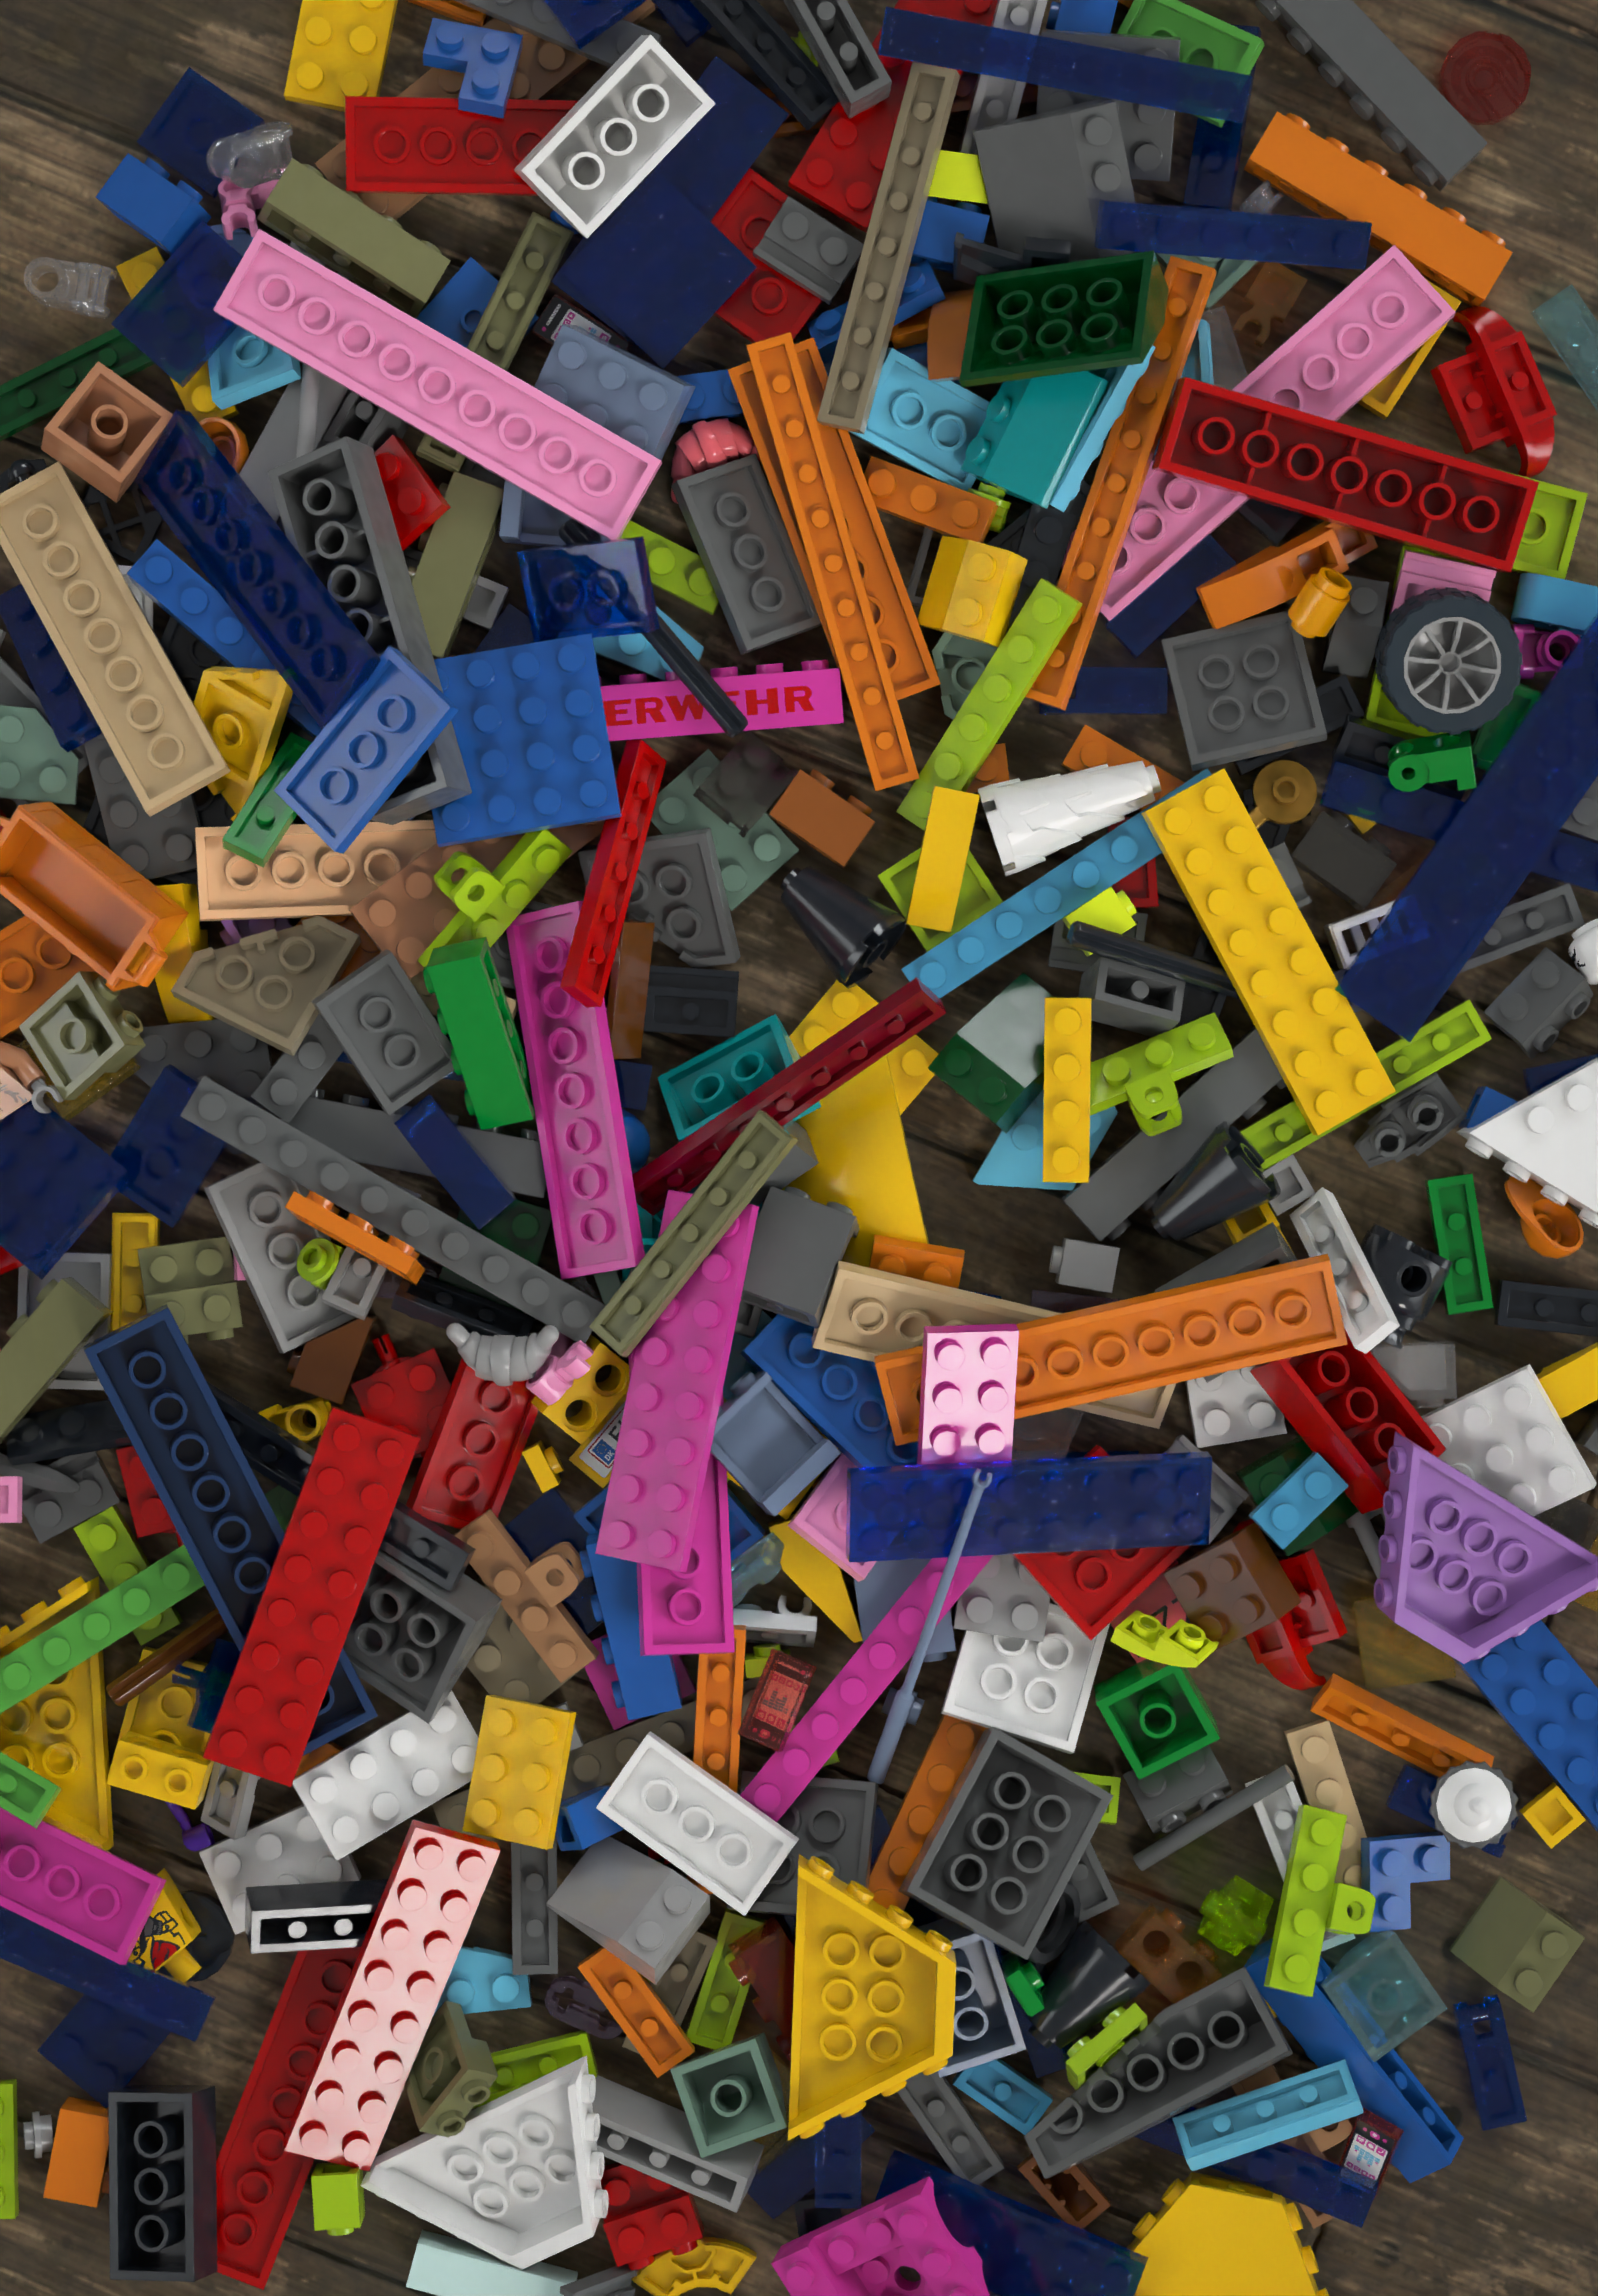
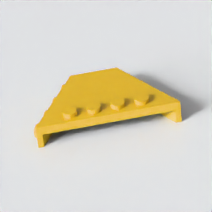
M80 1576L58 1590L62 1599L49 1607L43 1600L20 1615L25 1623L13 1631H10L7 1625L1 1627L0 1659L99 1598V1576L86 1583ZM103 1650L0 1714V1752L62 1789L44 1816L43 1821L108 1851L114 1846L111 1785L107 1784L110 1767Z
M800 1854L798 1859L788 2141L798 2135L801 2139L815 2135L825 2127V2121L839 2114L842 2118L854 2115L865 2107L866 2100L880 2093L885 2097L900 2091L906 2086L907 2079L920 2072H923L924 2075H930L939 2071L947 2065V2059L953 2056L956 1955L955 1951L951 1949L953 1946L952 1942L932 1929L927 1934L912 1925L913 1918L902 1909L894 1905H890L886 1909L872 1900L874 1894L862 1884L853 1880L846 1884L833 1875L835 1870L822 1859L811 1856L808 1860Z
M1191 2172L1184 2182L1177 2178L1167 2188L1161 2198L1165 2204L1154 2216L1148 2212L1142 2217L1132 2231L1136 2238L1126 2249L1118 2246L1103 2265V2268L1107 2270L1097 2283L1090 2279L1077 2294V2296H1329L1326 2288L1318 2290L1313 2276L1314 2273L1319 2272L1315 2255L1310 2245L1302 2246L1297 2233L1298 2230L1303 2229L1299 2212L1294 2202L1286 2203L1282 2190Z

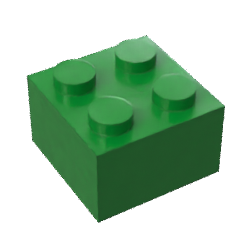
M1145 1659L1094 1685L1096 1704L1139 1780L1220 1739L1217 1721L1187 1667L1171 1666Z

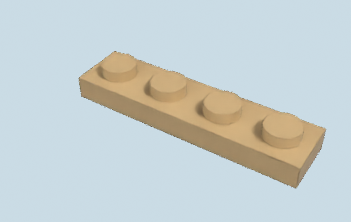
M1323 1718L1286 1730L1284 1734L1307 1805L1347 1815L1334 1883L1361 1888V1838H1367L1330 1722Z

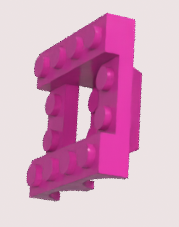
M930 2176L781 2245L771 2263L791 2296H990L983 2276V2261L974 2246L965 2247L961 2245L945 2226L935 2202L934 2183ZM908 2266L914 2268L919 2273L921 2280L916 2282L906 2280L901 2275L899 2267Z

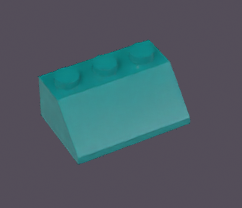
M1088 371L1003 382L997 395L992 398L987 407L986 418L977 436L967 447L966 458L961 470L990 486L1003 490L1006 494L1047 509L1109 382Z
M776 1014L657 1077L679 1142L800 1059L798 1052ZM818 1101L813 1106L799 1114L793 1120L796 1121L801 1117L822 1107L820 1101Z

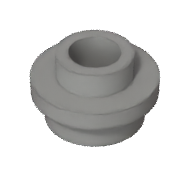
M39 2111L32 2112V2121L23 2122L25 2150L34 2149L35 2158H42V2153L52 2152L53 2148L51 2114L40 2116Z

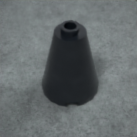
M811 866L803 870L795 868L786 876L780 886L784 891L781 896L782 903L838 982L848 989L861 983L873 972L868 966L875 962L878 957L883 961L886 959L906 929L905 919L896 911Z
M1223 1121L1213 1130L1152 1205L1154 1216L1150 1220L1154 1228L1164 1239L1168 1240L1172 1237L1180 1242L1275 1199L1280 1195L1281 1189L1273 1173L1267 1178L1263 1175L1264 1170L1261 1164L1265 1161L1250 1141L1236 1127L1232 1125L1228 1128L1227 1122Z
M1084 1920L1076 1929L1041 1991L1045 2009L1032 2017L1030 2015L1027 2016L1033 2023L1028 2031L1046 2049H1049L1053 2043L1059 2049H1062L1104 2020L1115 2009L1124 2006L1143 1993L1151 1982Z

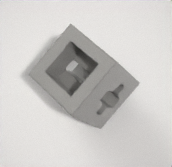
M1063 1237L1061 1246H1053L1049 1272L1056 1273L1055 1282L1058 1284L1112 1293L1120 1248Z

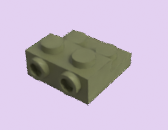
M77 972L19 1026L63 1100H75L104 1073H116L146 1046L139 1035L143 1031L140 1019L134 1013L123 1009L116 998L120 995V990L111 991L105 985L107 980L97 972Z
M226 1235L137 1249L147 1314L167 1304L187 1344H189L188 1335L206 1333L207 1341L234 1337L233 1328L243 1327L237 1283L234 1280L231 1247Z
M445 2001L432 2017L405 2083L419 2131L448 2138L457 2135L465 2128V2118L475 2105L482 2104L489 2098V2088L498 2077L487 2042L471 2037L461 2004Z

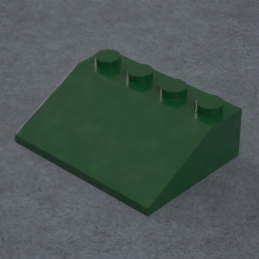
M1154 250L976 276L959 379L961 386L968 387L1143 363L1164 325L1169 291Z

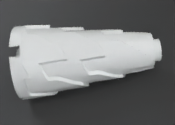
M1143 761L1108 767V764L1064 775L1055 774L1020 781L1017 778L990 784L978 789L1006 876L1018 873L1045 861V856L1082 840L1081 837L1125 820V815L1154 802V793L1162 791L1154 765L1145 767Z

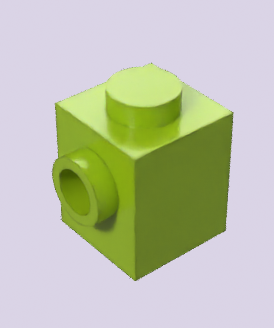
M335 2163L316 2164L311 2175L315 2231L327 2230L328 2235L341 2236L354 2232V2228L361 2227L365 2217L364 2188L360 2186L363 2181V2171L359 2167L352 2168Z

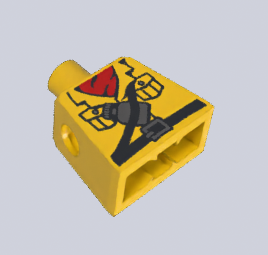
M163 1868L156 1875L166 1879V1883L126 1966L144 1980L164 1966L181 1986L202 1968L185 1948L198 1936L201 1929L171 1876Z

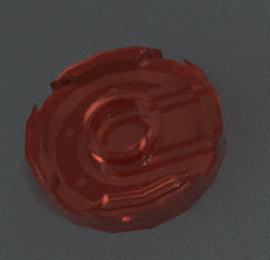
M1477 31L1459 39L1446 54L1439 72L1440 93L1467 122L1475 125H1493L1511 117L1523 104L1529 91L1531 65L1525 51L1511 37L1501 33L1497 35L1495 33H1487L1488 31Z

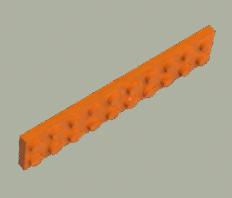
M1328 1254L1016 1324L1019 1329L1014 1419L1347 1345ZM923 1345L874 1356L896 1446L918 1441Z

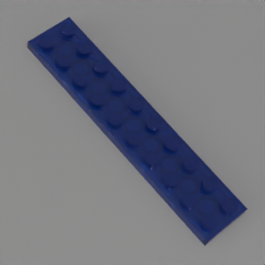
M1598 613L1477 783V788H1474L1338 981L1339 984L1335 988L1338 993L1406 1042H1411L1598 776Z

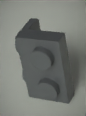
M1545 947L1483 1013L1491 1023L1515 1041L1526 1056L1533 1059L1539 1052H1545L1552 1047L1559 1036V1031L1571 1019H1577L1586 1011L1593 992L1584 976Z
M1209 1745L1140 1780L1134 1770L1123 1774L1153 1833L1161 1830L1165 1833L1176 1830L1186 1822V1817L1201 1809L1204 1812L1226 1800V1796L1233 1793L1228 1779Z

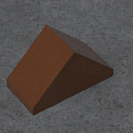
M1030 2154L1017 2165L1018 2170L1076 2235L1111 2206L1082 2163L1048 2179L1044 2178L1033 2154Z

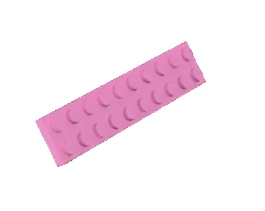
M258 229L213 309L218 315L614 543L618 542L662 465L660 459Z
M1393 245L1233 388L1232 391L1337 421L1451 320L1456 312L1403 253ZM1153 460L1100 609L1103 617L1111 623L1250 498L1152 470ZM1076 530L1071 534L1064 555V559L1061 565V570H1063Z

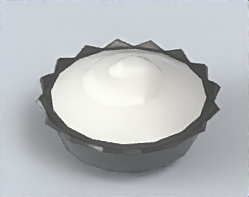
M1466 1761L1460 1766L1450 1767L1445 1775L1437 1779L1436 1788L1430 1794L1432 1805L1429 1813L1435 1819V1829L1444 1834L1447 1842H1456L1463 1849L1473 1846L1481 1850L1487 1844H1498L1503 1834L1511 1832V1822L1518 1816L1515 1805L1519 1798L1513 1792V1782L1504 1777L1501 1769L1492 1768L1485 1761L1480 1763Z

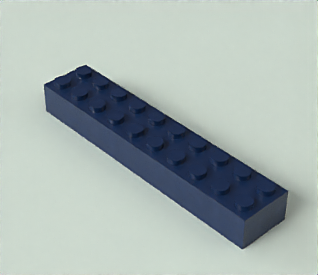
M166 1304L83 1346V1349L239 1652H241L285 1533ZM342 1648L303 1756L378 1716L344 1648Z

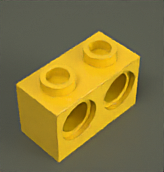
M590 1334L585 1343L594 1351L593 1355L585 1360L591 1366L590 1370L581 1378L574 1379L572 1387L566 1390L563 1396L554 1404L547 1405L537 1396L531 1401L541 1413L581 1445L588 1438L595 1437L603 1429L607 1420L606 1416L617 1403H622L626 1400L629 1387V1365L592 1334ZM604 1365H611L610 1376L603 1382H595L597 1371ZM582 1400L581 1411L573 1417H566L567 1407L573 1401Z
M128 1731L119 1740L107 1784L195 1810L204 1799L214 1761L203 1758V1752Z

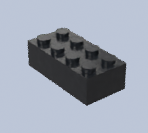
M130 2085L108 2092L110 2280L195 2282L217 2272L215 2086Z

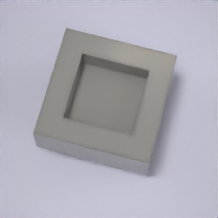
M1293 1154L1263 1172L1265 1178L1273 1173L1281 1189L1279 1196L1267 1202L1275 1216L1282 1214L1316 1194Z

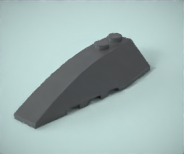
M1243 1967L1165 2008L1144 2030L1127 2042L1111 2060L1094 2072L1078 2090L1061 2102L1028 2132L1024 2138L1044 2178L1048 2179L1197 2105L1290 2056L1293 2052L1246 1967Z

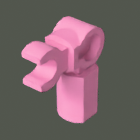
M282 175L257 178V183L253 184L244 177H231L223 180L218 185V194L223 214L221 221L224 237L227 240H233V231L237 228H248L251 237L256 235L258 225L255 211L256 209L263 208L267 198Z
M559 1332V1337L552 1346L550 1355L543 1366L537 1370L535 1377L526 1381V1388L547 1405L554 1404L563 1396L566 1390L572 1387L574 1379L581 1378L590 1370L591 1366L585 1360L591 1357L594 1351L581 1340L573 1344L571 1338Z

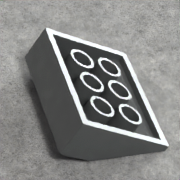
M1105 96L972 131L997 248L1023 255L1025 238L1027 236L1072 241L1070 261L1132 254L1137 251L1145 252L1115 101Z
M379 1548L343 1648L357 1676L429 1724L436 1716L487 1634L503 1599L464 1573L457 1587L449 1592Z
M997 1728L985 1729L905 1877L899 1892L954 1923L1028 1960L1114 1795Z

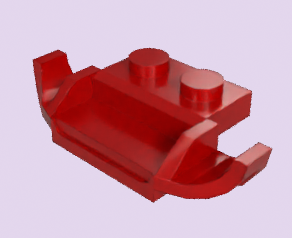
M1471 306L1456 312L1452 318L1453 322H1459L1466 328L1472 343L1465 347L1466 355L1440 364L1430 372L1465 454L1504 440L1507 448L1516 445L1519 451L1521 469L1518 475L1531 478L1540 474L1546 468L1552 453L1555 438L1553 417L1557 413L1523 332H1516L1505 318L1486 307Z
M1250 1519L1240 1522L1235 1527L1233 1533L1254 1523V1521ZM1311 1548L1293 1553L1288 1557L1277 1558L1302 1602L1277 1621L1245 1636L1257 1664L1263 1663L1273 1677L1284 1685L1302 1691L1325 1685L1327 1682L1324 1675L1318 1676L1312 1671L1306 1656L1313 1651L1312 1645L1341 1638L1348 1632L1315 1551Z

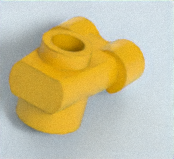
M318 1397L286 1408L276 1404L258 1412V1414L307 1443L322 1434L332 1406L329 1400ZM309 1411L315 1415L316 1426H311L307 1421V1413Z

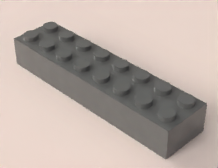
M345 436L269 470V478L336 712L388 646L398 649L443 693L373 447ZM452 721L442 730L371 820L394 825L472 793Z

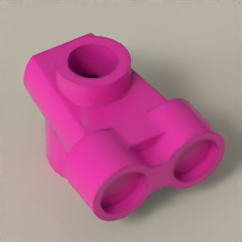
M1534 624L1511 625V629L1516 632L1520 642L1518 645L1522 653L1523 663L1520 667L1521 679H1533L1536 672L1581 668L1582 635L1573 634L1567 630L1556 632L1535 630ZM1550 645H1557L1562 649L1563 656L1560 661H1556L1549 652Z

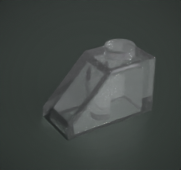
M1449 1341L1401 1343L1403 1345L1402 1350L1385 1343L1377 1344L1370 1350L1405 1397L1410 1400H1417L1418 1408L1444 1407V1399H1457L1454 1343Z

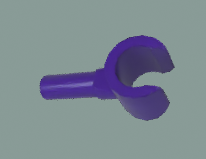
M164 1801L180 1824L183 1842L187 1849L198 1851L215 1844L214 1835L209 1825L201 1823L193 1826L191 1819L180 1805Z

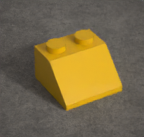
M942 535L917 618L919 625L999 647L1005 637L1028 560L1005 549L968 539Z

